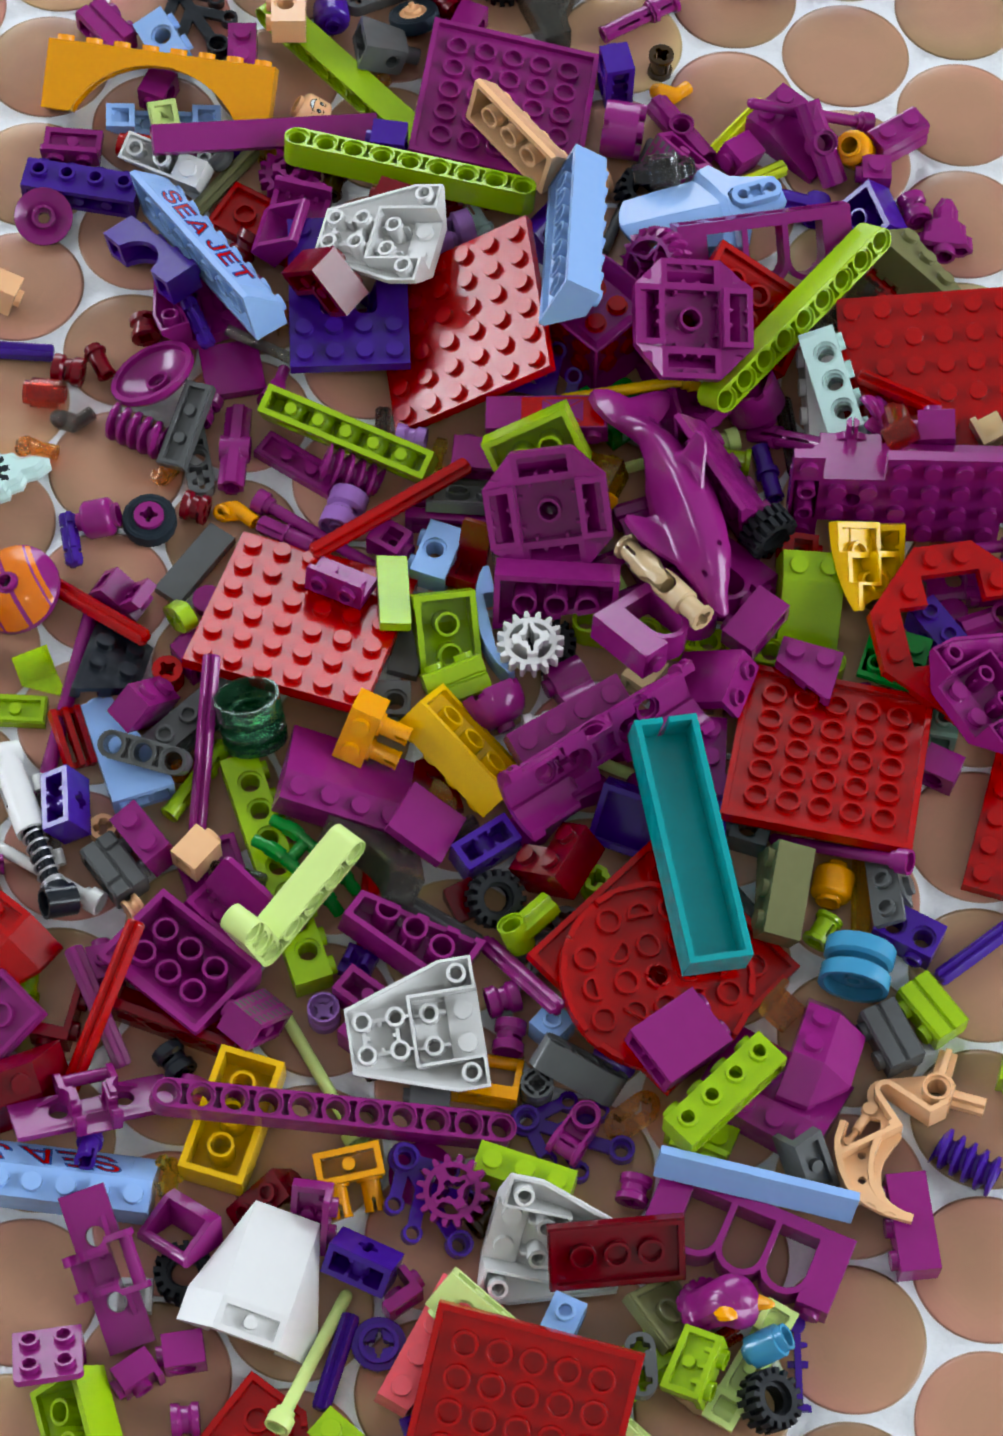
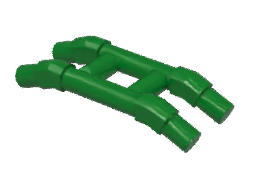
M273 814L268 824L280 830L282 834L288 836L294 842L296 841L294 846L287 853V850L280 844L267 840L258 834L254 835L250 844L264 852L265 855L272 858L276 863L279 862L293 874L300 866V863L297 862L306 850L310 853L318 843L305 833L304 829L297 823ZM350 870L340 884L344 885L351 896L354 897L359 894L361 887ZM334 892L323 903L335 918L342 915L345 911Z

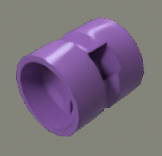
M467 208L453 211L446 218L447 232L440 254L477 237L473 218Z
M347 483L335 484L331 489L327 505L323 509L318 521L319 528L330 533L365 513L369 503L368 495L354 485Z

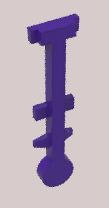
M798 1317L791 1330L795 1342L794 1361H787V1369H794L795 1388L799 1387L801 1391L800 1394H797V1399H803L802 1369H808V1361H802L801 1349L807 1348L808 1343L801 1342L800 1333L804 1331L806 1324L805 1320ZM809 1404L797 1407L802 1413H812V1408Z

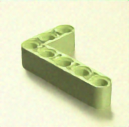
M340 823L335 824L328 830L258 917L237 903L232 905L223 915L220 923L221 928L239 948L262 966L268 967L272 965L360 859L366 847L365 841Z

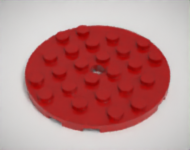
M657 881L637 882L619 886L596 898L574 921L565 938L559 960V986L562 999L578 1031L594 1048L609 1059L644 1072L648 1071L624 1041L629 1030L693 987L697 993H701L708 1000L711 1007L710 1010L715 1017L726 1023L734 1041L750 1015L755 995L756 976L752 958L746 968L682 977L661 883ZM653 969L662 971L666 981L661 985L653 982L651 978H648L649 971Z

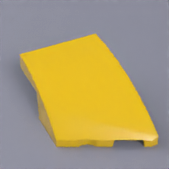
M829 522L832 556L841 587L853 611H863L868 603L880 598L900 568V551H881L880 522Z

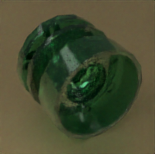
M261 676L238 678L226 683L216 692L214 706L218 722L220 723L223 746L230 755L241 759H255L270 755L285 745L289 737L279 686L273 680Z

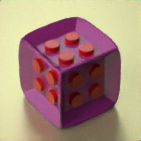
M603 253L602 255L605 256L601 272L604 273L600 289L603 291V296L598 306H592L585 317L549 325L551 343L561 342L568 349L567 356L562 362L560 376L565 380L564 374L570 367L579 368L583 372L584 378L578 386V391L586 385L590 389L611 386L627 376L636 368L635 366L644 360L633 347L632 285L637 279ZM560 345L555 346L553 349V354L556 357L563 354V348ZM572 371L569 374L571 382H576L579 379L577 371Z

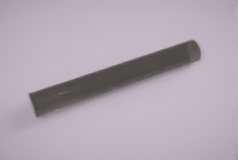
M228 324L224 335L290 364V351L263 339L256 340L250 333Z

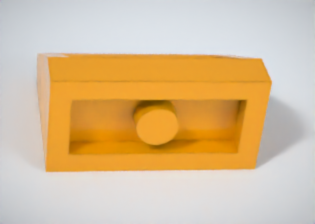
M487 1054L490 1068L515 1072L513 1086L491 1083L492 1087L459 1093L451 1091V1101L513 1111L518 1104L520 1081L523 1075L525 1060Z

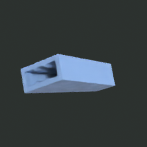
M96 697L82 704V714L114 813L117 814L132 800H135L142 808L169 800L175 793L174 782L170 775L109 759L99 752L97 743L104 731L117 730L127 733L107 712L114 699L112 697ZM137 731L128 733L141 737ZM118 736L113 737L109 741L108 747L112 754L117 753L121 748V740ZM146 744L140 748L139 758L142 762L148 761L152 755V750Z

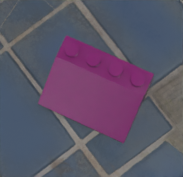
M677 413L674 415L675 438L684 447H686L696 431H703L705 433L707 443L705 472L716 492L725 522L738 539L739 532L743 531V525L749 523L747 520L750 517L754 518L757 511H763L765 506H771V504L766 499L761 500L756 493L758 488L754 480L750 476L745 477L741 472V464L733 452L729 454L723 446L725 442L717 429L712 431L706 422Z
M294 724L271 811L327 829L340 823L362 840L393 849L397 840L386 833L384 829L412 785L414 762L400 758L396 769L392 770V768L369 758L368 761H364L361 768H358L332 756L338 738Z
M164 888L132 918L145 924V928L124 979L195 1036L222 1018L220 1012L229 1000L243 997L247 992L252 993L261 983L262 965ZM123 928L96 954L97 958L107 966H109Z
M743 1027L729 1047L711 1061L701 1080L704 1081L712 1074L710 1070L722 1057L728 1059L735 1053L734 1047L743 1037L748 1035L751 1038L755 1032ZM771 1042L787 1057L788 1060L790 1052ZM782 1072L727 1124L739 1128L740 1134L778 1154L772 1136L777 1133L793 1140L814 1126L822 1131L825 1140L853 1092L854 1087L851 1086L849 1091L828 1101L816 1104L815 1107L805 1111L775 1099L783 1075Z

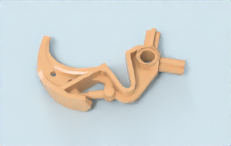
M946 1048V1051L939 1050L933 1072L927 1074V1076L882 1079L871 1084L867 1091V1102L862 1106L861 1115L852 1127L849 1137H845L849 1122L840 1119L834 1137L833 1165L840 1186L844 1189L860 1192L858 1205H862L876 1214L911 1225L914 1214L893 1205L886 1198L882 1188L881 1173L884 1163L893 1149L902 1140L903 1124L887 1100L927 1127L946 1119L950 1109L979 1117L983 1116L987 1098L956 1090V1084L952 1080L958 1054L952 1053V1049ZM930 1093H939L942 1096H933ZM869 1121L880 1123V1130L854 1142L857 1135H861ZM862 1179L866 1183L860 1184L858 1181Z

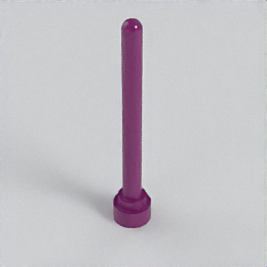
M749 98L747 101L748 108L753 110L797 117L794 107L798 105L759 98ZM823 110L828 123L849 126L852 130H859L867 134L868 130L874 128L876 124L874 113L861 111L854 115Z
M263 488L256 492L250 503V509L257 514H265L267 516L271 514L287 524H293L295 529L316 537V540L328 534L276 503L277 500L273 498V494ZM347 544L335 551L349 560L376 567L375 560Z
M777 833L769 837L771 845L777 840L782 839L815 848V853L888 865L897 874L910 875L915 866V852L911 849L898 848L890 853Z

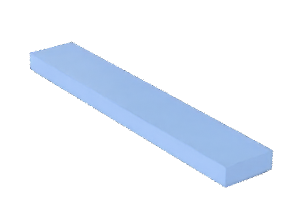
M661 1145L653 1172L654 1177L849 1224L852 1222L860 1201V1192L666 1145Z

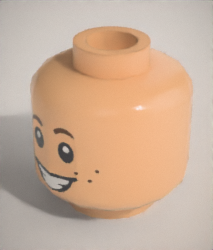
M308 93L304 97L300 95L291 108L290 115L293 117L331 115L332 106L318 96Z

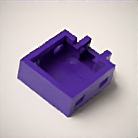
M609 776L603 784L590 830L603 847L631 857L651 840L639 787Z

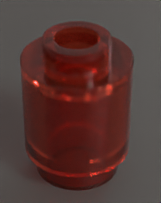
M32 377L31 380H24L22 389V401L24 404H30V407L60 409L61 404H66L68 388L63 386L62 380Z

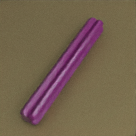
M486 935L482 938L487 942L481 952L549 1014L555 1016L561 1014V1010L565 1008V1002L494 937Z
M78 944L66 949L64 954L90 1012L100 985L83 946ZM110 1013L101 1040L114 1068L120 1069L131 1063V1057L113 1015Z

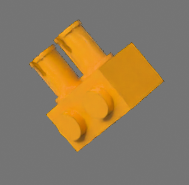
M361 688L348 714L332 756L358 768H361L364 761H368L370 758L395 770L403 752L378 742L377 737L380 734L406 746L413 727H408L387 717L386 711L391 700Z
M379 1140L312 1154L317 1181L334 1183L333 1197H339V1205H342L344 1218L354 1216L347 1187L353 1182L361 1185L365 1214L375 1212L372 1198L376 1200L377 1210H383L384 1196L380 1179H383L386 1172ZM338 1208L337 1218L332 1217V1221L342 1219L340 1208Z

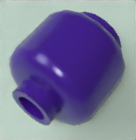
M316 0L313 5L314 23L327 35L341 34L348 28L350 23L347 1Z

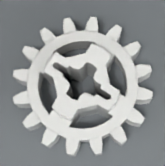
M528 611L524 612V618L521 619L516 614L512 615V624L504 621L503 631H498L497 653H501L500 662H509L508 671L510 672L516 668L520 669L521 677L525 675L526 671H531L533 678L537 676V670H542L544 674H548L549 664L557 667L558 657H563L564 647L562 646L564 645V636L560 635V625L552 626L551 616L542 620L541 612L539 611L535 614V617H530ZM528 637L533 645V651H531L530 645H528Z

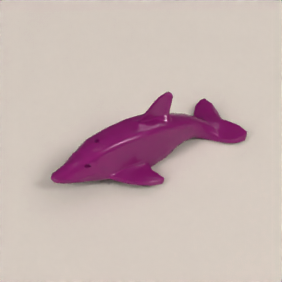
M594 389L590 392L588 398L594 411L604 421L637 443L644 459L645 494L650 517L627 514L624 522L645 546L678 568L703 603L713 608L716 616L720 618L726 617L729 614L728 587L731 568V546L718 497L705 472L707 454L705 433L703 431H696L686 447H684L670 432L658 425L670 408V395L668 392L652 391L629 398L609 389Z

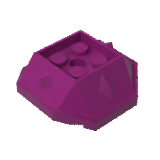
M661 257L632 285L633 347L659 380L719 382L754 349L753 288L745 281H741L720 260ZM683 315L692 319L693 327H688L684 324Z
M572 444L510 451L482 489L490 550L501 558L592 563L614 536L606 473ZM545 502H552L557 506L558 511L554 514H547L543 511L541 505Z

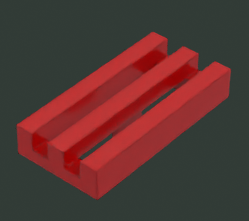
M75 704L70 708L65 706L61 707L60 710H56V708L50 709L47 715L63 765L67 764L75 770L95 766L98 761L80 705ZM71 715H72V717H73V720H74V723H75V727H76V730H77V733H78V736H79V739H80V742H81V745H82L83 752H84V755H85L86 760L84 759V756H83V753H82V750H81V747H80V743H79V740H78V737H77V734H76V731H75V728H74V725H73V722H72ZM60 717H63L64 724L68 733V739L70 745L72 746L77 762L72 761L71 754L59 720Z

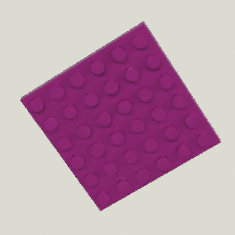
M435 17L408 151L522 175L466 118L474 82L478 78L496 83L504 92H507L521 110L527 112L531 120L541 130H544L550 139L568 155L575 144L585 148L598 71L599 54Z

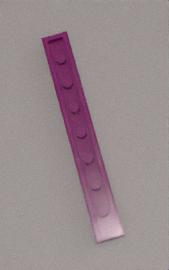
M377 113L151 124L149 128L153 156L284 149L285 132L294 127L365 141L366 130H372L373 119H377Z

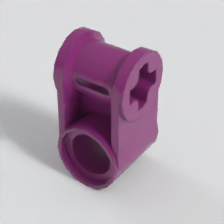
M590 1100L577 1102L562 1124L553 1132L545 1150L549 1153L552 1151L556 1152L568 1160L571 1167L575 1168L599 1132L601 1125L599 1106ZM582 1114H589L595 1120L589 1125H583L577 1118Z

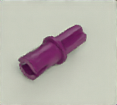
M265 515L259 518L256 525L257 532L308 551L309 545L316 541V537L294 529L293 524L285 525Z

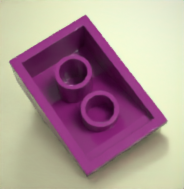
M782 83L765 99L792 105H801L808 102L806 98L785 83ZM753 110L746 117L745 131L749 130L766 150V154L776 161L783 160L791 172L808 184H811L818 177L812 157L804 149L805 137L797 117ZM818 137L817 146L823 151L825 142L821 137Z

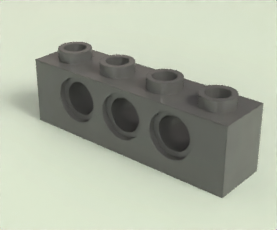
M219 677L215 731L259 695V688ZM200 688L142 735L143 738L180 747L189 753L193 751L196 743ZM174 753L170 757L169 765L171 768L182 760V756L179 753Z

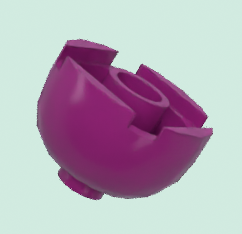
M515 677L513 680L508 678L481 690L482 693L477 696V700L472 695L462 702L471 717L481 727L488 731L497 730L500 735L516 727L514 721L524 711L525 695L517 677Z

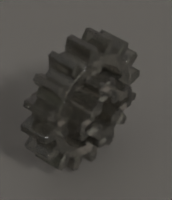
M675 151L648 155L646 161H641L640 164H634V167H631L633 182L635 184L641 183V185L650 183L651 189L677 186L681 184V179H687V176H693L696 173L694 158L692 159V156L686 157V155L677 157V152Z

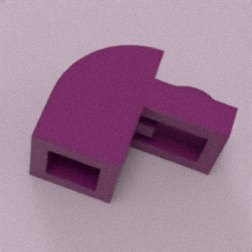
M115 567L104 572L88 595L137 622L154 599L151 593L157 585L149 578L134 582L121 569Z

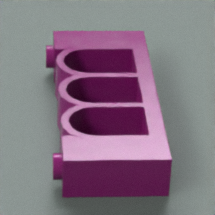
M844 201L670 223V229L682 234L681 239L688 242L686 250L693 253L688 259L701 260L709 259L707 235L735 231L736 248L750 257L747 229L775 226L777 264L772 272L783 279L788 273L799 280H804L852 231L850 204ZM815 220L817 258L809 269L796 271L792 266L790 258L788 224Z
M729 537L731 568L728 591L733 595H728L729 614L735 615L740 609L739 603L748 591L753 593L759 585L775 595L778 574L760 560L755 559L746 549ZM675 565L669 568L694 591ZM646 582L593 614L590 637L644 679L653 672L660 671L665 666L667 660L679 657L684 652L686 640L700 641L709 638L715 632L717 621L723 622L726 617L720 618L713 614L708 625L702 629L694 630L690 627L689 620L684 615L675 613L655 594L650 584ZM697 595V599H698L702 604H704L703 601H702V600L699 598V596ZM649 614L672 633L663 634L656 632L639 619Z
M663 1178L660 1179L645 1216L683 1212V1215H685L692 1198L728 1212L718 1237L711 1246L706 1249L695 1250L685 1245L686 1265L699 1267L713 1261L714 1269L719 1276L734 1273L745 1276L751 1282L757 1280L758 1288L765 1297H771L782 1304L795 1303L793 1310L799 1313L801 1319L810 1323H817L818 1321L823 1324L825 1323L854 1252L856 1240L770 1204ZM735 1216L772 1231L760 1260L750 1268L740 1269L733 1267L723 1257L722 1247ZM779 1234L816 1250L805 1278L795 1287L785 1288L778 1286L772 1282L767 1274L766 1265Z

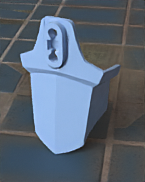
M708 165L698 170L690 182L623 201L619 211V227L631 242L630 235L638 234L639 229L648 228L649 226L655 225L670 228V223L785 208L787 201L782 191L781 183L774 176H728ZM747 229L748 243L750 245L752 229ZM735 231L707 235L709 258L723 239L736 247Z

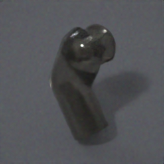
M89 406L77 414L56 409L50 414V422L54 427L70 433L79 431L97 419L95 412Z

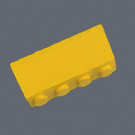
M442 683L420 700L399 722L408 727H413L408 741L413 743L423 753L424 759L430 765L435 766L445 777L447 784L451 788L456 789L466 799L468 806L484 818L503 800L497 782L498 773L506 770L511 765L517 764L505 748L487 729L481 727L471 717L461 701Z

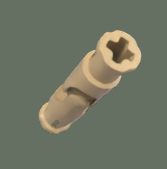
M633 534L625 535L616 543L614 555L619 559H624L630 565L631 571L639 579L650 584L655 594L675 613L684 615L689 620V625L692 629L698 630L708 625L714 614L713 608L702 604L697 599L696 592L673 571L667 568L664 569L660 559L649 549L645 550L638 544L637 537Z

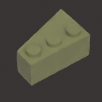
M910 228L889 230L891 233L890 247L873 266L878 270L875 274L882 281L887 277L899 288L896 292L897 294L961 290L954 281L953 275L940 265L936 255L924 246L919 240V235Z
M779 839L757 854L755 904L751 920L753 939L790 948L801 941L816 852L815 848Z

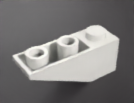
M130 130L118 154V158L148 173L167 177L173 185H179L182 189L200 195L207 188L214 173V169L207 161L190 154L153 156L151 139Z

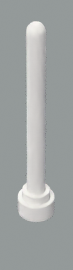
M0 841V854H3L4 858L36 876L38 875L33 871L34 865L31 864L29 856ZM63 876L68 883L73 882L76 885L81 905H83L82 908L95 916L98 915L107 902L108 893L98 887L84 888Z

